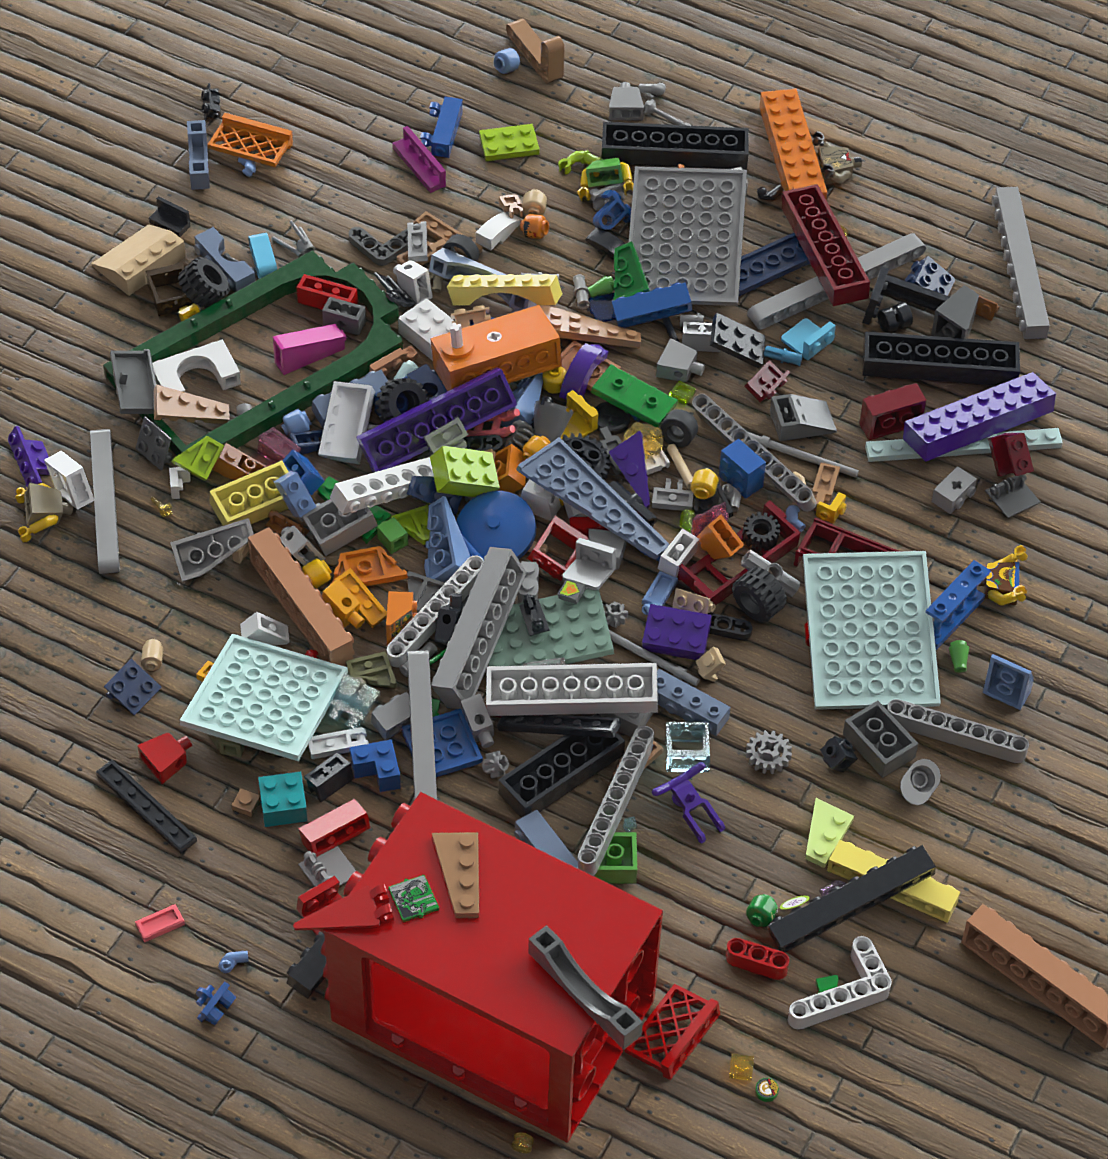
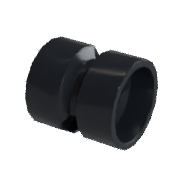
M904 302L894 305L892 308L882 309L877 314L879 325L884 333H891L897 331L898 328L903 329L913 324L912 312Z

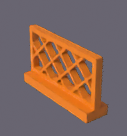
M224 113L222 123L207 145L208 149L276 167L285 151L292 147L293 140L291 130ZM233 137L236 138V141H232V142H228V141H227V139H230V138H233ZM222 140H223L224 143H225V144H221V145L215 144L216 142H219V141H222ZM252 142L254 144L248 147H245L244 145L245 143ZM234 146H241V149H232ZM268 146L271 149L263 152L261 150V148ZM254 150H257V151H258V153H256V154H250V153H249L250 151H254ZM273 154L275 156L274 160L266 158V156Z

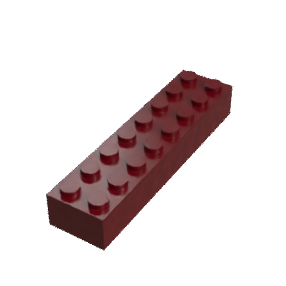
M818 184L782 192V210L832 306L868 299L870 280Z

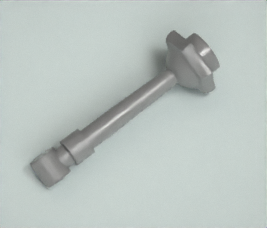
M653 99L646 101L644 104V113L647 116L655 112L675 125H690L657 109L656 102Z

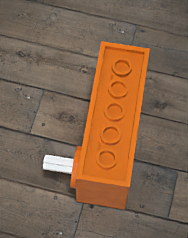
M540 305L465 328H461V324L456 325V323H452L449 333L430 338L433 367L447 391L496 367L502 369L508 383L562 367L560 337Z

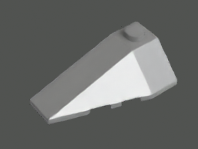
M249 518L170 542L182 582L204 575L246 545L248 537L254 535Z

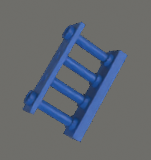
M975 560L926 609L925 613L934 618L933 629L936 650L985 599V594L978 591L977 587L990 574L991 570Z

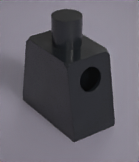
M450 594L449 604L440 607L435 633L436 642L448 644L455 625L458 623L462 609L465 604H462V594Z

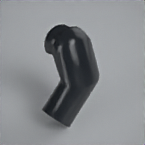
M781 185L776 186L771 191H767L765 187H759L757 189V196L761 200H774L784 192V189Z

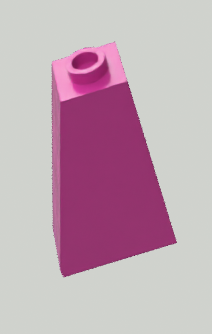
M336 324L274 336L275 364L282 374L286 375L344 350L346 335L343 330H339Z

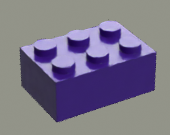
M650 604L642 648L649 652L698 660L706 651L711 627V615Z

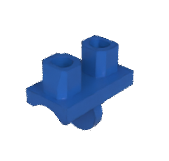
M224 981L214 996L211 994L214 990V987L211 985L206 989L202 987L197 989L196 994L199 999L196 1001V1004L202 1006L204 1002L207 1003L197 1017L199 1021L202 1022L206 1019L216 1025L224 1014L215 1007L216 1003L219 1002L227 1009L230 1007L236 997L228 990L230 986Z

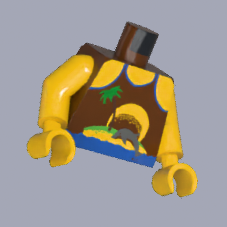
M1023 545L1017 546L1014 549V554L1012 553L1003 559L986 565V568L991 570V572L978 585L984 587L986 599H990L1000 606L1006 604L1016 605L1017 600L1023 602L1026 599L1024 594L1027 593V590L1023 585H1019V562H1017L1018 559L1025 561L1028 557L1025 553L1026 548Z

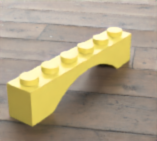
M548 274L453 276L447 285L453 305H471L476 299L491 293H510L526 298L537 305H556L562 295L557 275Z

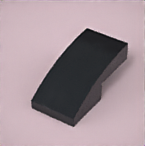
M598 227L585 239L598 252L603 249L613 259L614 248L626 244L618 237Z

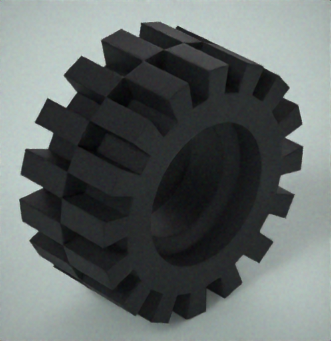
M757 512V516L753 513L750 517L746 518L742 536L743 541H746L748 547L752 545L751 549L755 550V547H758V551H762V548L766 551L769 547H774L780 532V525L777 519L773 520L774 516L770 515V517H767L768 513H764V516H761V512ZM763 528L769 533L767 535H759L753 530Z

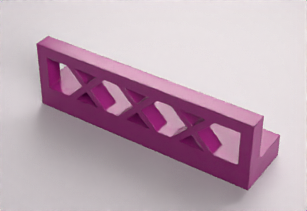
M408 126L403 127V138L392 143L394 151L430 193L445 187L446 170Z

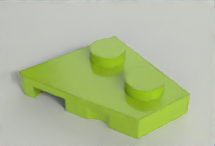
M206 436L175 457L171 462L205 481L224 445Z

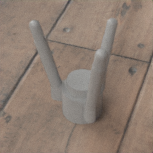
M290 220V224L300 238L296 243L297 249L274 236L272 237V240L292 251L298 257L312 250L315 252V247L302 227L298 228L292 220Z

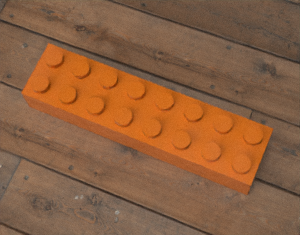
M797 89L761 92L759 108L784 191L818 184L825 199H827V189Z

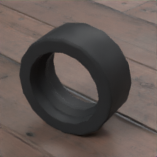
M452 235L443 246V248L455 253L457 252L454 247H457L465 252L467 257L477 262L480 253L477 245L465 235Z

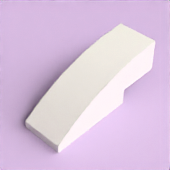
M502 212L494 216L476 232V243L492 250L498 243L502 244L520 225L522 218L515 215L513 218H510L509 212Z

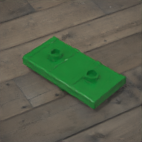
M612 364L591 389V393L657 429L678 403V399L663 393Z

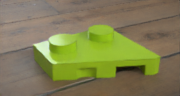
M428 505L391 516L399 522L411 537L422 545H426V541H429L430 530L427 528Z

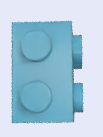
M805 318L781 336V341L795 352L803 354V358L808 361L834 341L836 325L828 322L820 328Z

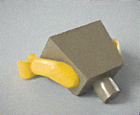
M29 483L26 490L22 487L16 489V501L18 503L25 502L27 525H30V528L22 526L18 530L22 542H28L31 539V533L36 534L43 529L57 525L62 514H72L73 506L70 503L62 502L60 490L53 489L44 483Z

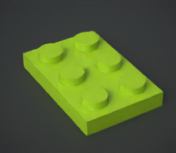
M533 124L479 130V137L486 161L539 155L540 149Z

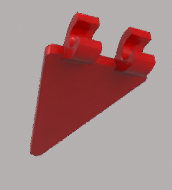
M381 884L373 889L370 886H365L295 922L293 928L296 931L376 928L380 926V922L393 921L394 917L390 904L382 905L378 909H376L375 902L389 900L386 886Z

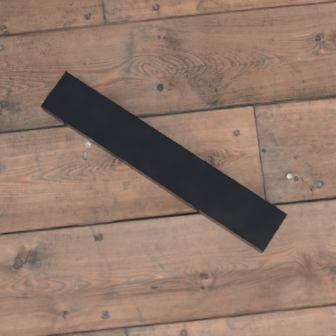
M570 715L502 716L497 724L498 731L614 738L621 726L620 718Z
M113 759L96 771L98 778L180 854L197 842V837Z

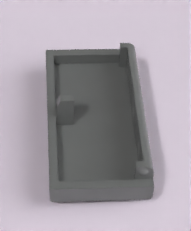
M150 350L110 351L120 414H154V388L157 384Z

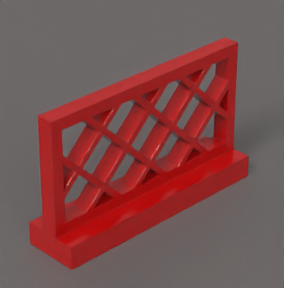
M674 984L642 1025V1036L625 1048V1053L660 1070L663 1073V1077L671 1080L720 1016L719 1002L712 998L708 1001ZM676 992L685 997L684 1001L672 1003L671 999ZM700 1004L703 1008L700 1011L691 1013L689 1005ZM687 1006V1014L675 1016V1008ZM671 1009L673 1017L659 1018V1014L662 1011ZM690 1019L691 1024L688 1027L678 1029V1021ZM674 1022L676 1030L662 1031L661 1025ZM659 1026L660 1033L647 1036L646 1031L649 1027ZM678 1036V1041L675 1044H665L664 1038ZM662 1039L663 1046L650 1049L649 1041ZM643 1042L647 1044V1050L637 1051L633 1049L636 1044ZM665 1052L666 1056L661 1063L652 1059V1054Z

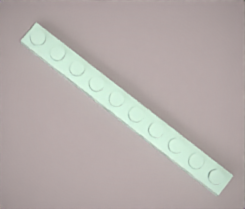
M1059 428L1008 431L997 433L939 457L991 453L988 438L1004 433H1025L1029 450L1062 448L1063 442ZM903 439L866 442L865 445L868 462L921 458Z

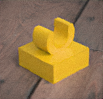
M196 304L180 308L178 313L182 322L200 311Z

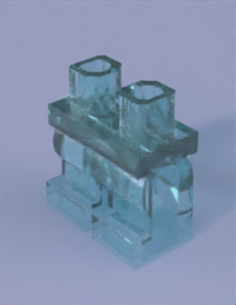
M344 673L330 702L331 708L328 717L338 722L344 712L350 715L345 726L350 729L358 728L361 722L364 723L381 692L365 683L362 685L361 681Z

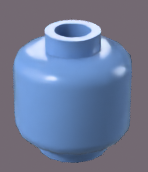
M512 48L501 50L494 56V67L502 74L510 73L518 69L520 57Z
M296 409L283 417L284 424L281 426L287 436L289 433L309 431V426L312 424L305 411L301 412V410Z

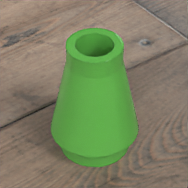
M604 276L588 287L590 298L613 293L615 289L612 277Z
M956 640L951 642L949 652L954 665V671L961 673L967 670L969 646L966 641Z

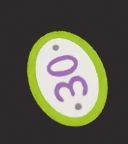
M798 896L789 899L780 905V909L798 907L807 902L809 896Z

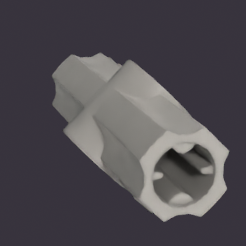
M749 550L741 560L742 567L747 570L753 567H760L767 571L770 570L788 597H793L798 591L800 581L784 572L779 564L769 562L752 550Z

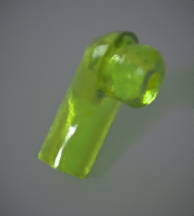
M685 509L681 513L680 527L696 536L698 529L691 524L695 513L693 510Z

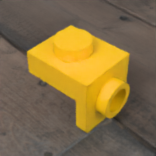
M839 492L830 506L819 502L817 504L816 516L834 524L838 516L843 515L846 510V495Z

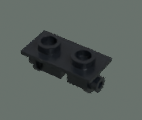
M208 83L206 89H203L201 93V100H203L201 112L204 113L205 121L208 117L218 119L221 116L219 105L220 93L217 89H211L210 83Z
M526 594L523 604H520L519 607L529 635L533 636L550 631L539 599L535 600L534 596Z

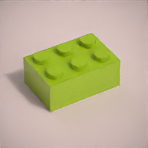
M441 446L430 456L437 493L476 497L500 488L492 452Z

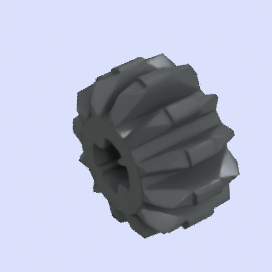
M518 420L512 424L515 426L516 431L504 437L503 443L505 447L512 444L522 451L526 442L534 436V429L527 422Z

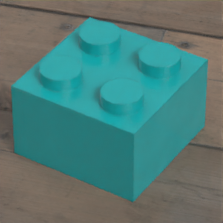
M301 772L258 777L265 827L308 821Z

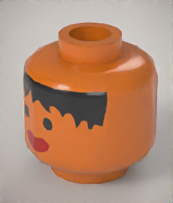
M528 214L521 221L520 230L523 231L526 238L542 239L548 234L549 222L543 215Z

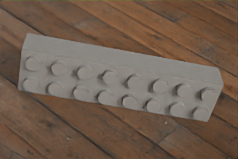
M489 548L487 555L484 557L482 567L476 576L474 586L469 592L468 600L462 609L459 621L455 625L453 635L447 644L445 654L440 660L436 675L432 679L431 687L447 708H461L462 710L461 700L475 696L524 580L526 571L512 549Z

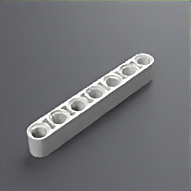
M469 557L389 643L387 655L391 666L400 667L407 661V651H417L436 631L438 612L433 611L449 604L450 598H446L447 596H450L452 593L462 594L463 601L469 595L484 562L481 557Z

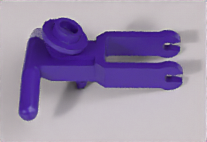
M699 762L683 774L652 789V795L655 797L671 790L673 793V803L683 808L682 817L700 843L705 842L706 837L689 813L700 806L704 808L719 832L725 829L724 823L708 800L702 799L689 781V779L705 769L703 762Z

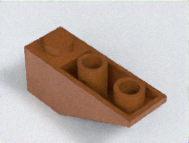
M226 443L212 470L226 478L237 480L267 466Z

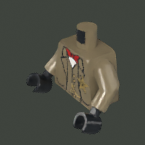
M819 131L812 136L813 145H819L817 159L825 185L831 183L842 184L852 178L853 168L862 167L861 157H851L848 148L831 145L824 140V135Z

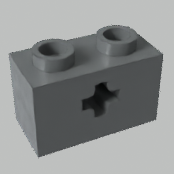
M329 297L322 310L323 326L336 324L339 330L359 335L366 323L365 307Z

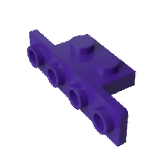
M15 426L8 436V443L12 448L26 487H28L29 483L40 484L42 481L39 474L50 475L44 461L49 458L42 441L25 440L20 427Z

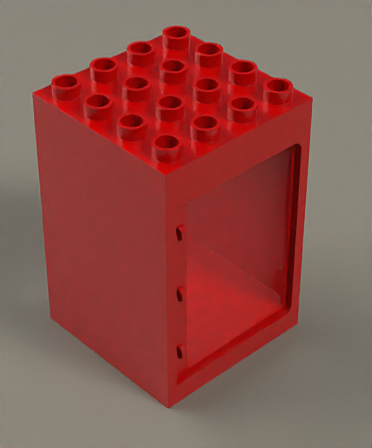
M420 792L411 806L405 803L399 806L392 819L391 826L394 830L387 840L382 837L376 839L368 854V862L371 864L364 874L355 871L348 879L343 894L346 897L365 886H370L373 889L378 885L385 884L389 900L375 902L376 909H378L382 905L390 904L394 920L380 922V926L376 928L319 930L325 936L321 954L326 956L327 961L323 977L328 979L325 999L330 1001L331 1021L568 1143L624 1050L528 953L529 938L547 925L563 941L569 953L584 973L603 992L617 1002L626 1005L643 1021L655 1000L663 910ZM478 832L479 918H455L442 868L437 857V851L432 840V833ZM425 875L439 910L426 914L423 918L417 917L403 922L388 887L404 882L405 879L410 880Z

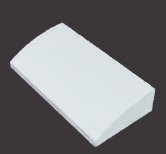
M334 381L319 448V456L346 463L360 464L362 449L356 436L367 432L375 394L372 386Z

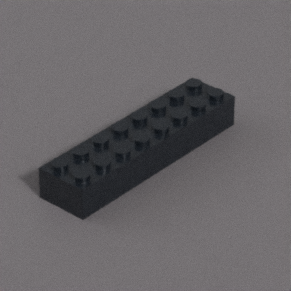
M603 122L602 160L619 158L620 162L628 165L678 167L679 164H682L684 167L734 169L741 167L742 170H747L749 128Z
M865 332L862 376L1001 385L1019 378V342Z

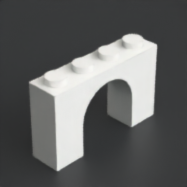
M223 339L153 362L156 384L185 392L180 381L181 375L195 368L211 371L216 376L223 390L241 384L240 371Z

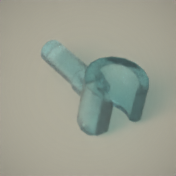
M634 816L624 819V831L631 832V830L637 829Z

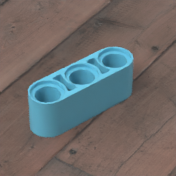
M267 233L248 236L258 278L261 279L277 270Z

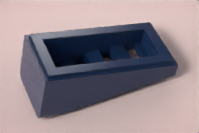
M323 430L289 433L287 440L289 451L291 452L293 449L299 454L304 455L319 450L321 441L318 438L321 437L322 439Z

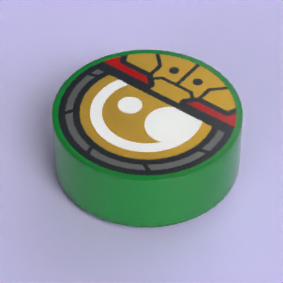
M771 1078L760 1079L755 1089L757 1098L763 1102L775 1100L779 1090L778 1084Z

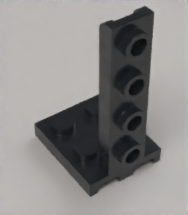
M881 267L862 323L869 325L871 318L876 319L879 310L876 306L880 307L884 296L880 293L934 311L951 296L887 275L889 269Z

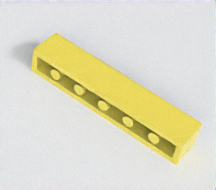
M839 840L829 859L827 871L850 880L856 876H859V878L864 876L869 869L875 866L879 868L885 865L889 859L881 858L871 851L860 849L850 842ZM929 877L896 894L891 899L948 923L958 903L960 891Z

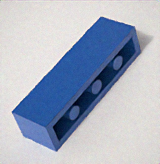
M686 282L674 283L665 288L658 287L645 293L638 292L634 296L619 297L612 301L617 326L622 328L692 311V303Z

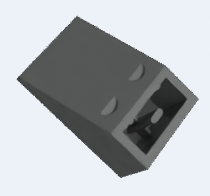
M793 394L771 398L770 414L779 441L837 432L826 401Z

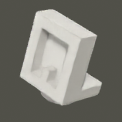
M181 467L169 468L172 499H180L179 491L183 490L184 482H190V472Z

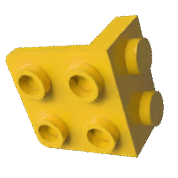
M574 390L567 393L566 411L573 410V415L561 439L564 434L570 438L571 433L575 437H578L579 433H581L583 438L598 428V412Z

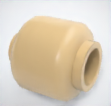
M536 189L526 192L523 196V212L526 215H543L545 213L547 204L545 194Z

